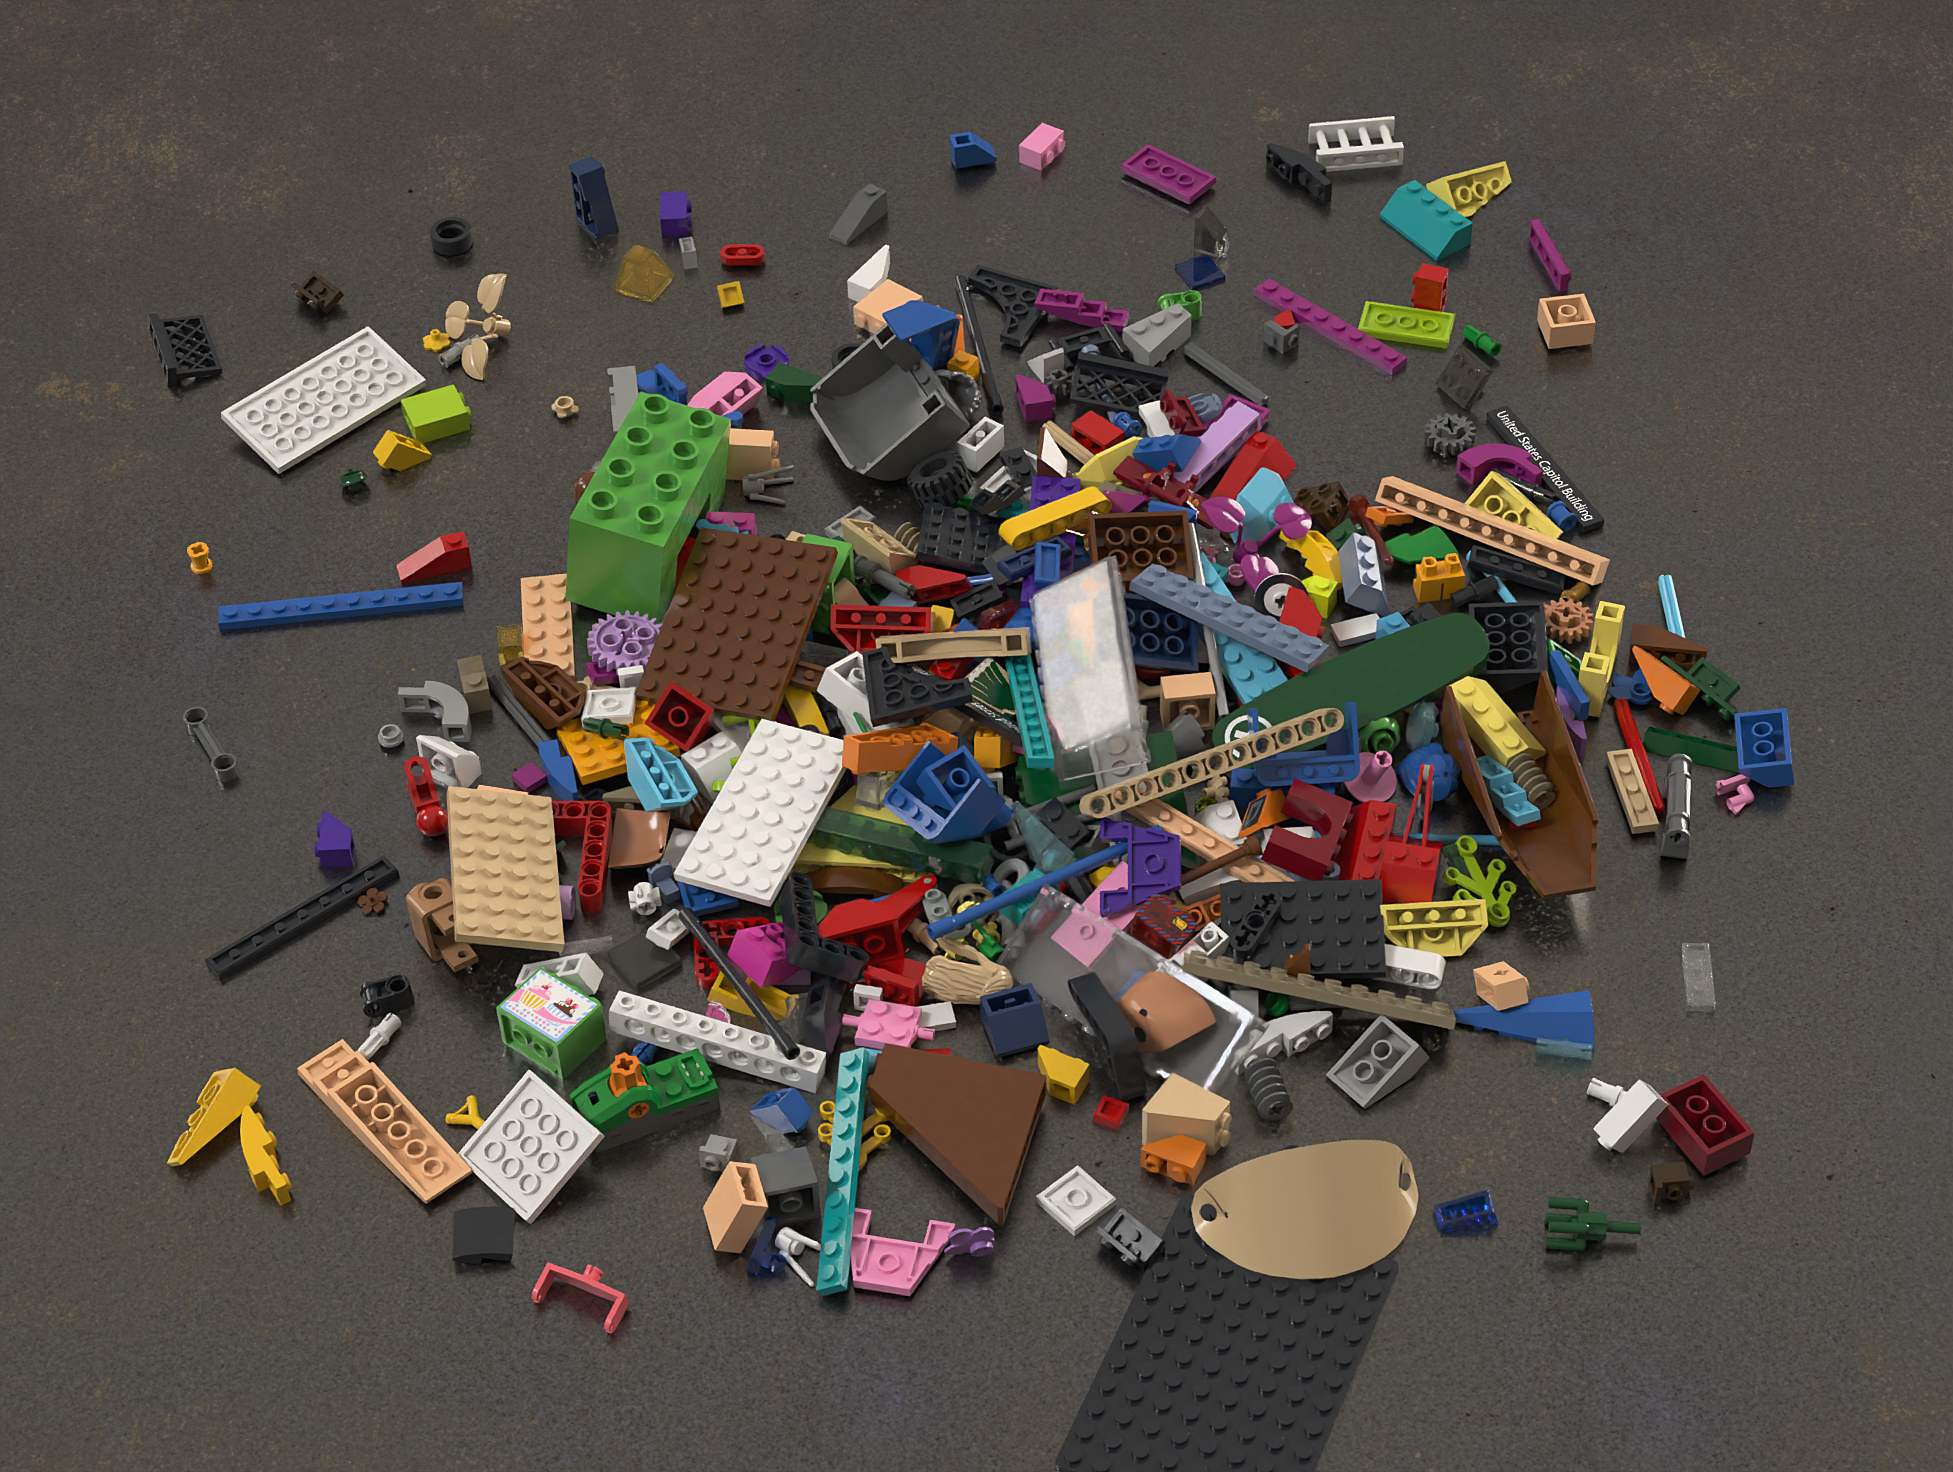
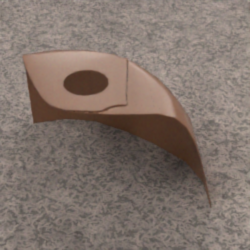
M617 808L608 869L645 867L660 860L665 851L670 812L658 813ZM663 847V852L659 853V850Z
M1161 971L1148 972L1140 977L1117 1003V1006L1133 1030L1138 1026L1146 1034V1041L1144 1043L1137 1040L1140 1052L1165 1050L1216 1022L1209 1005L1199 993L1180 980ZM1145 1009L1147 1016H1142L1139 1013L1140 1010Z

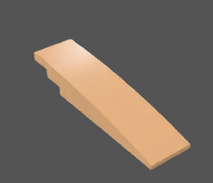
M343 1039L297 1068L299 1076L335 1115L426 1204L472 1173L471 1168L373 1062L369 1063L358 1050L354 1052Z

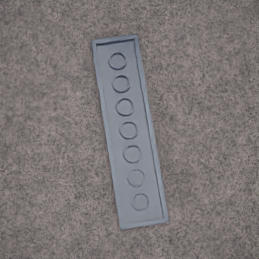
M1151 564L1130 583L1129 590L1302 671L1308 672L1327 654L1329 645L1323 643L1319 638L1308 636L1293 626L1284 625L1272 616H1265L1256 612L1252 607L1241 605L1233 601L1229 596L1215 593L1207 586L1189 581L1187 577L1174 574L1164 566Z

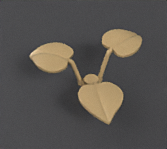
M506 274L487 275L479 284L478 301L483 304L482 310L492 316L485 319L484 322L467 319L469 307L462 301L451 303L446 311L445 328L449 337L453 339L461 338L465 334L466 323L483 326L484 331L488 334L487 336L472 339L471 345L465 346L462 353V366L465 372L475 379L486 380L485 369L488 360V346L485 340L498 339V336L506 337L510 333V322L494 313L502 296Z

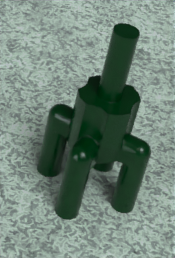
M1548 1198V1208L1577 1211L1576 1215L1545 1213V1225H1549L1550 1233L1575 1234V1239L1546 1237V1249L1583 1251L1587 1247V1240L1605 1241L1607 1232L1641 1234V1223L1607 1221L1606 1212L1589 1211V1202L1586 1199Z

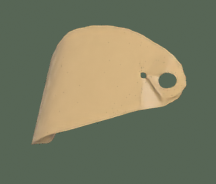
M1346 1140L1283 1150L1236 1165L1206 1181L1195 1192L1191 1211L1196 1232L1211 1248L1242 1267L1271 1276L1294 1279L1331 1278L1363 1269L1384 1258L1399 1245L1416 1214L1418 1189L1412 1163L1397 1145L1377 1140ZM1403 1173L1407 1174L1409 1178V1187L1406 1191L1401 1188ZM1211 1204L1216 1208L1217 1216L1214 1221H1205L1202 1218L1200 1211L1203 1205Z

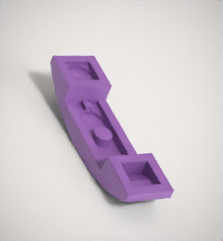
M1557 685L1556 699L1573 747L1578 756H1585L1587 736L1583 720H1572L1569 704Z

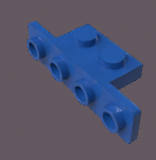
M663 363L654 366V372L647 370L636 375L637 385L642 392L659 394L670 401L687 405V386Z

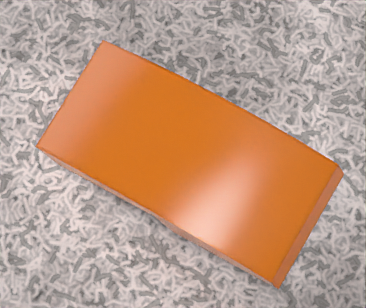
M1220 894L1176 911L1184 913L1177 914L1178 917L1188 924L1184 931L1192 930L1191 932H1185L1186 934L1191 935L1199 932L1204 925H1208L1211 921L1215 922L1221 917Z

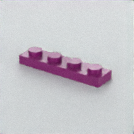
M1539 219L1530 220L1529 240L1558 291H1568V284L1571 281L1570 269L1565 266L1563 257L1557 252L1554 241H1551L1546 227H1543Z

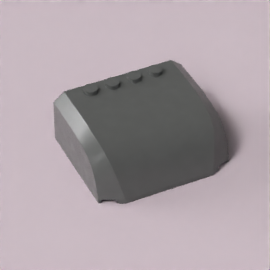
M887 323L811 388L813 393L811 412L846 467L872 479L894 481L907 477L921 461L940 453L970 427L969 422L922 353L909 339L900 342Z

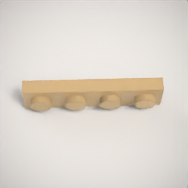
M1632 749L1606 752V762L1632 834L1658 831L1659 822Z

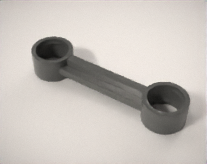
M192 707L186 710L183 714L186 731L189 734L197 735L212 760L211 767L215 779L221 782L235 779L239 774L236 757L233 754L225 753L210 729L211 723L207 710L203 707ZM203 719L200 722L191 723L193 720ZM231 765V767L227 769H219L222 766Z

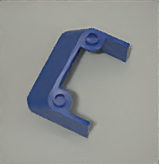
M910 300L904 305L882 313V317L899 341L903 342L911 339V342L922 353L933 371L947 370V363L954 356L960 320L954 312L920 300Z
M1344 702L1346 728H1341L1328 734L1326 739L1327 750L1276 753L1254 761L1253 767L1257 781L1264 786L1271 787L1292 785L1294 778L1307 784L1354 780L1360 772L1356 702ZM1247 709L1248 734L1250 735L1259 731L1258 709ZM1258 739L1256 742V749L1259 752L1262 749V742L1260 739Z
M927 741L886 793L883 800L884 806L932 844L972 839L979 836L1006 800L978 778L949 816L944 814L937 808L938 805L929 801L916 783V780L926 767L946 756L932 743Z

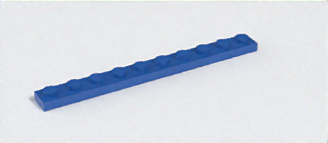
M462 582L219 606L218 626L219 630L464 606Z

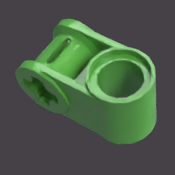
M1189 290L1181 293L1165 294L1158 300L1160 310L1178 303L1191 314V321L1198 320L1202 316V299L1198 291Z

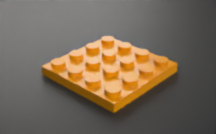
M637 700L633 723H626L629 727V736H626V738L649 737L655 741V745L666 749L676 757L681 756L677 745L644 724L655 707L654 702ZM582 717L570 719L562 725L555 727L556 734L567 755L571 756L572 765L583 785L627 772L624 741L611 737L605 739L601 738L598 734L585 732L582 729Z

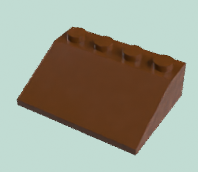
M1187 510L1089 514L1087 536L1094 584L1131 583L1135 577L1151 564L1164 566L1168 571L1177 575H1183L1188 580L1194 579Z

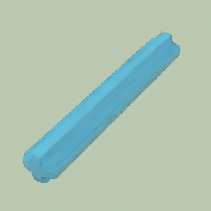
M1669 574L1665 576L1660 575L1658 584L1668 631L1685 638L1672 577Z

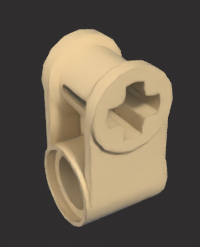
M843 577L834 586L835 605L869 606L861 597L856 587Z

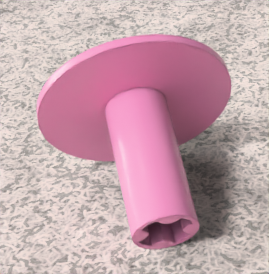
M1379 751L1376 754L1369 752L1359 753V775L1352 781L1343 782L1346 789L1353 797L1362 802L1369 800L1387 801L1393 795L1397 786L1396 774L1391 766V755L1386 751Z

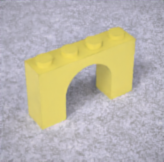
M1600 601L1595 616L1590 653L1585 652L1578 680L1590 700L1588 713L1590 716L1600 717L1619 650L1625 610L1623 605Z

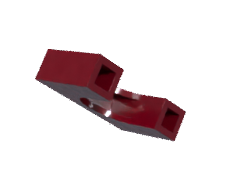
M1294 778L1281 813L1311 825L1320 833L1321 837H1303L1275 825L1260 860L1310 881H1321L1324 875H1330L1335 861L1330 859L1336 860L1341 845L1337 843L1342 844L1354 815L1349 812L1353 802Z

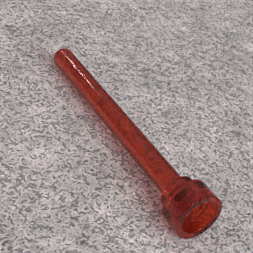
M1361 494L1353 496L1349 500V507L1352 513L1360 516L1371 539L1375 541L1376 548L1383 562L1386 565H1391L1393 558L1372 519L1365 516L1367 508L1370 507L1367 498Z

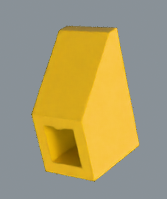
M1042 1045L1038 1047V1067L1041 1074L1046 1075L1049 1094L1075 1105L1090 1082V1064L1079 1058H1073L1060 1053L1053 1048H1047Z

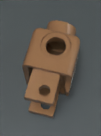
M443 877L431 883L424 882L413 887L406 895L405 900L414 935L431 959L439 961L444 958L454 972L478 962L476 953L470 947L473 943L455 942L451 882ZM440 929L444 935L438 936L435 935V932Z

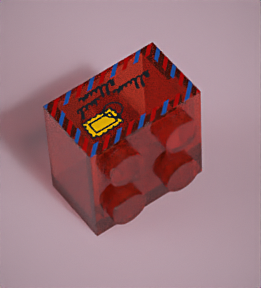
M1155 891L1136 912L1130 934L1167 962L1193 939L1198 924L1195 923V919L1188 912H1181L1176 908L1169 897L1160 895Z

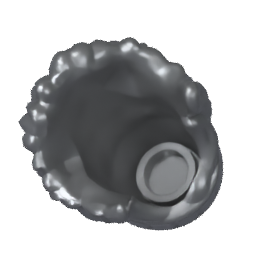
M934 371L967 421L973 418L975 411L980 408V401L983 399L973 377L958 371Z

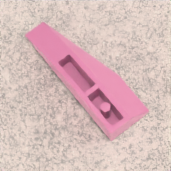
M725 371L695 394L687 406L705 408L719 416L733 411H739L744 415L758 403L763 387L747 373Z

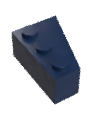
M593 156L569 164L575 217L596 240L619 231L604 176L605 169L600 162L598 163Z

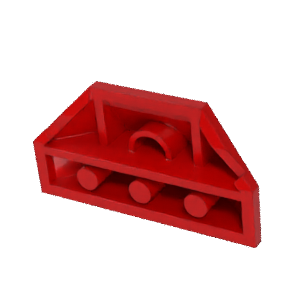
M831 605L830 630L852 654L857 651L862 655L863 652L876 649V639L880 636L931 633V607Z

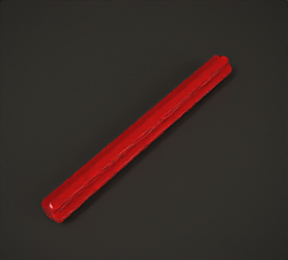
M1617 698L1614 701L1613 707L1628 749L1633 751L1655 814H1662L1665 811V803L1629 703L1625 698Z

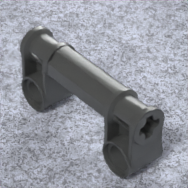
M1675 754L1669 758L1667 774L1664 778L1663 799L1667 800V817L1665 830L1662 834L1661 857L1688 859L1692 759L1685 754Z

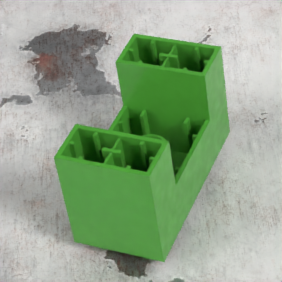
M639 393L569 518L566 580L567 601L615 616L617 611L621 615H625L626 610H629L630 615H634L636 611H639L640 617L648 614V620L656 618L657 624H660L675 593L677 556L692 527L697 529V521L706 519L707 511L718 512L724 501L731 419L716 415L705 408H693L670 401L659 394Z

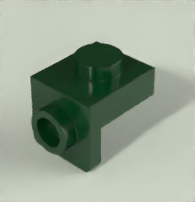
M1348 518L1328 532L1326 537L1336 550L1339 551L1353 532L1362 536L1367 535V533L1359 523L1355 525Z

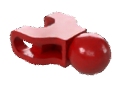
M412 757L405 762L404 770L408 782V795L417 815L416 826L423 835L437 837L443 834L448 827V815L440 807L434 780L426 759L423 757ZM414 766H420L424 772L421 776L415 777L412 775L411 769Z

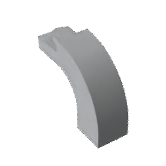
M425 681L424 688L399 687L398 699L401 712H429L437 714L443 718L444 740L448 742H470L472 727L468 705L459 691L447 684L436 681Z

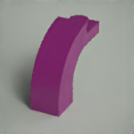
M1484 444L1470 448L1458 455L1456 473L1474 485L1486 478L1492 469L1497 467L1527 482H1535L1541 486L1543 471L1531 463L1532 454L1528 451L1506 444Z

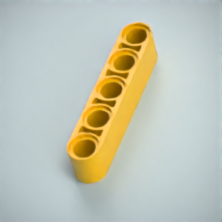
M1089 487L1006 520L999 528V535L1014 550L1019 551L1036 544V542H1042L1087 524L1089 514H1108L1112 504L1096 487Z

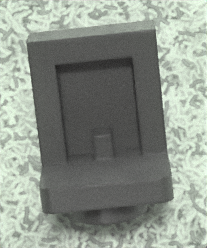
M1269 320L1264 323L1263 341L1284 354L1299 343L1300 327L1295 324L1286 330L1274 321Z

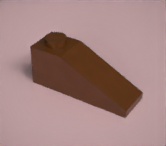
M1632 623L1629 662L1638 663L1632 651L1634 646L1647 651L1659 661L1665 655L1679 667L1692 668L1701 657L1706 659L1707 648L1659 626Z

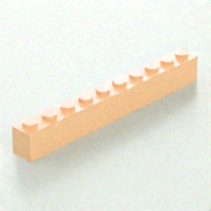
M1394 476L1382 478L1375 501L1591 585L1603 582L1610 559Z

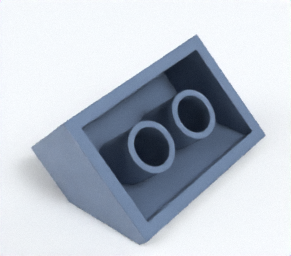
M1353 532L1338 551L1345 602L1386 617L1390 615L1382 564L1375 541L1367 536Z

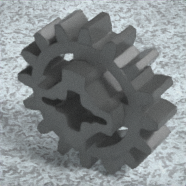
M1445 413L1444 417L1436 415V420L1430 418L1429 424L1425 425L1424 440L1428 441V447L1434 446L1435 452L1442 450L1444 455L1447 452L1455 455L1456 451L1463 453L1464 448L1470 449L1471 444L1475 443L1476 427H1472V421L1466 422L1465 416L1458 418L1456 413L1453 416Z

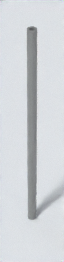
M1189 523L1195 583L1206 586L1195 524ZM1203 624L1220 720L1229 715L1216 639L1214 629Z

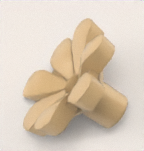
M1217 775L1212 780H1209L1207 782L1208 788L1202 789L1203 798L1211 797L1213 804L1229 801L1226 797L1229 796V789L1224 787L1227 784V778Z

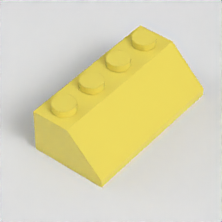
M1467 676L1450 685L1452 686L1467 733L1486 755H1489L1505 768L1515 757L1523 753L1531 754L1533 760L1546 755V750L1487 681Z

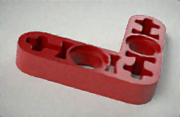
M763 917L703 921L702 924L717 945L724 947L731 946L735 935H727V931L770 924V921ZM694 937L696 982L700 987L709 989L713 987L720 969L711 958L700 956L705 950ZM705 968H710L709 977H705Z

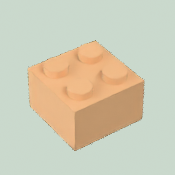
M1584 294L1539 299L1537 321L1548 349L1593 344L1596 322Z
M1211 672L1161 677L1160 714L1163 729L1185 711L1195 718L1202 730L1215 728L1216 693Z

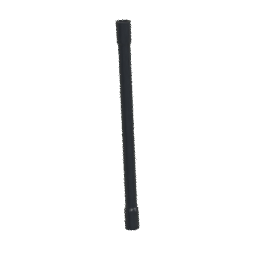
M958 275L955 277L954 283L957 294L960 297L975 355L979 357V369L987 394L988 406L991 414L999 415L1003 412L1004 408L1000 394L997 391L971 299L968 280L966 276Z
M689 907L683 908L678 914V918L683 925L694 935L773 1038L775 1045L787 1060L797 1058L800 1054V1048L775 1020L704 928L694 911Z

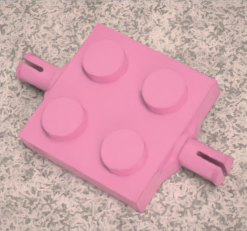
M869 999L866 1009L860 1017L844 1014L842 1019L843 1026L858 1028L855 1035V1045L883 1050L885 1043L911 1048V1045L917 1038L933 1041L935 1036V1029L919 1027L922 1008Z

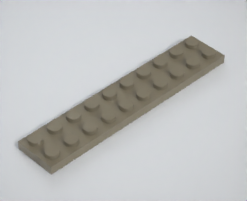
M1191 950L1190 954L1184 953L1182 961L1183 973L1454 1030L1456 1017L1453 1010L1449 1009V1005L1446 1003L1433 1001L1432 1005L1421 1003L1422 999L1414 996H1406L1405 999L1394 997L1395 993L1385 990H1379L1378 993L1368 992L1367 987L1352 984V987L1349 988L1341 986L1340 981L1325 979V982L1316 981L1314 976L1305 973H1298V977L1287 975V970L1271 967V971L1260 969L1261 965L1253 962H1244V965L1233 963L1234 959L1225 956H1218L1217 959L1207 958L1206 953Z

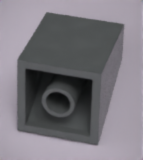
M806 1146L751 1157V1164L756 1165L768 1205L763 1215L765 1228L821 1217L818 1182Z

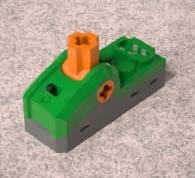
M698 1048L647 1067L638 1060L637 1056H629L626 1053L615 1056V1061L608 1068L582 1083L569 1095L571 1106L605 1136L592 1151L595 1153L721 1108L718 1087L703 1054L701 1055Z

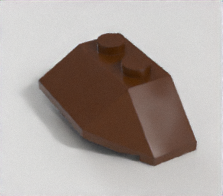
M520 657L501 668L514 695L527 711L547 730L560 726L580 714L587 693L558 665Z

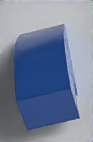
M558 740L537 743L542 769L547 775L548 783L563 801H579L571 756L560 757Z

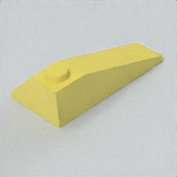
M1506 161L1442 177L1426 184L1429 191L1461 215L1469 217L1512 181Z
M1493 471L1488 474L1465 502L1466 505L1558 539L1563 533L1558 526L1502 475Z

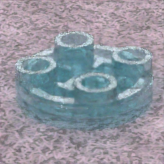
M1420 701L1411 708L1407 722V743L1411 751L1428 746L1431 738H1435L1438 735L1439 725L1437 722H1434V702Z

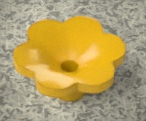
M437 329L432 330L430 335L423 338L426 350L439 352L443 348L450 346L449 335L447 333H440Z

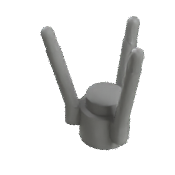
M790 465L758 474H748V477H743L744 496L750 495V500H761L785 505V500L759 495V493L764 492V485L794 481L793 477L763 480L764 477L793 470L794 466Z

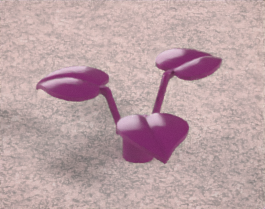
M1214 497L1201 504L1209 521L1218 531L1230 534L1238 529L1237 541L1235 542L1237 549L1233 552V560L1240 564L1242 574L1254 593L1258 585L1265 578L1279 574L1277 566L1271 559L1267 557L1259 558L1257 554L1258 548L1280 529H1282L1286 538L1295 540L1304 537L1312 525L1311 517L1305 510L1292 503H1282L1275 508L1273 513L1274 520L1279 525L1273 528L1258 543L1250 539L1242 541L1243 524L1241 521L1245 517V511L1237 501L1228 497Z

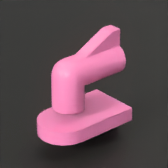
M1742 774L1715 782L1718 788L1716 791L1718 796L1737 789L1739 795L1726 800L1728 808L1735 815L1746 804L1754 800V794L1747 785L1750 778Z

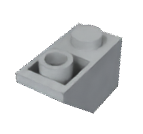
M1235 983L1234 986H1229L1231 1023H1258L1257 988Z

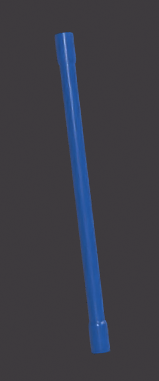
M1159 825L1151 827L1152 829L1163 831ZM1128 842L1115 844L956 915L948 916L927 925V932L932 940L952 933L957 928L1128 854Z

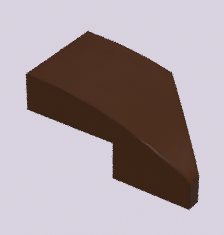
M1310 944L1302 946V951L1297 955L1293 956L1290 954L1286 957V966L1283 969L1287 970V975L1298 977V973L1311 975Z

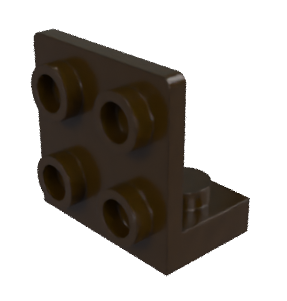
M1339 481L1323 483L1320 486L1302 488L1298 491L1294 500V504L1305 510L1311 518L1318 517L1327 533L1343 522L1352 504Z

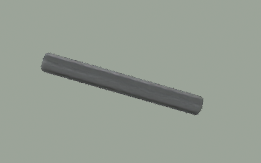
M1193 342L1185 345L1184 353L1257 405L1264 407L1265 404H1268L1269 396Z
M496 674L488 677V687L537 745L539 742L551 741V738L502 679Z

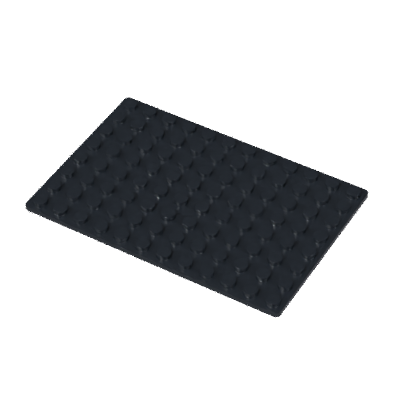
M1183 1194L1161 1238L1166 1244L1146 1269L1055 1460L1056 1468L1065 1472H1313L1395 1279L1399 1266L1398 1263L1391 1259L1382 1258L1363 1269L1341 1276L1320 1279H1294L1255 1272L1234 1263L1211 1248L1196 1232L1191 1211L1194 1195ZM1211 1204L1202 1206L1200 1211L1202 1218L1205 1221H1214L1217 1216L1216 1208Z

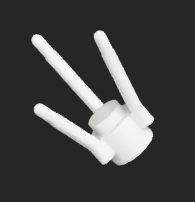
M784 1227L778 1233L775 1240V1246L781 1249L779 1256L785 1259L810 1287H813L815 1285L813 1280L791 1255H799L805 1245L820 1251L821 1244L800 1235L789 1227Z

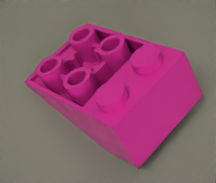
M783 921L738 930L727 955L731 962L761 988L780 984L802 969L794 966L787 960Z

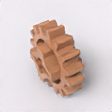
M1560 598L1558 603L1551 600L1550 606L1545 604L1546 634H1549L1551 640L1558 638V643L1567 640L1569 644H1572V639L1580 642L1582 636L1588 637L1593 625V614L1589 613V607L1582 608V602L1574 604L1571 598L1568 602Z

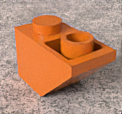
M1179 1134L1143 1145L1141 1149V1167L1146 1168L1150 1172L1171 1177L1175 1181L1193 1185L1206 1162L1207 1143Z

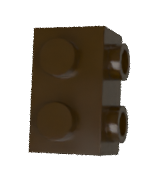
M315 271L308 276L301 286L294 281L290 284L296 290L294 294L303 302L307 299V304L316 312L320 309L328 314L345 295Z

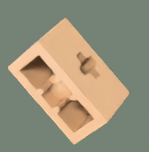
M1504 961L1473 969L1477 995L1497 1011L1529 1003L1527 993L1530 991L1527 978Z

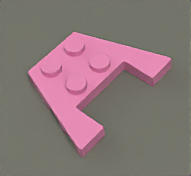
M855 1208L850 1254L854 1287L911 1296L949 1243L948 1235L956 1230L955 1224L930 1220L924 1243L908 1242L867 1235L872 1219V1210Z

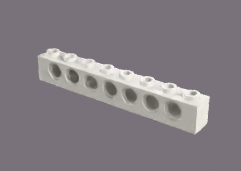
M623 991L618 992L609 1010V1031L680 1053H686L698 1048L701 1055L703 1054L707 1061L812 1093L817 1092L825 1073L826 1052L797 1044L800 1048L799 1056L793 1060H787L769 1035Z

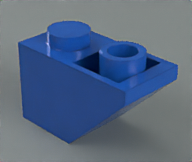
M972 132L949 135L950 157L955 169L997 162L992 145Z

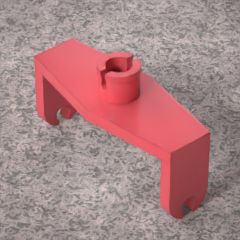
M547 1263L533 1289L531 1299L536 1303H541L556 1277L589 1293L611 1300L615 1303L606 1318L604 1329L612 1334L630 1303L627 1296L599 1283L604 1272L597 1267L592 1269L593 1266L588 1264L585 1272L581 1275Z

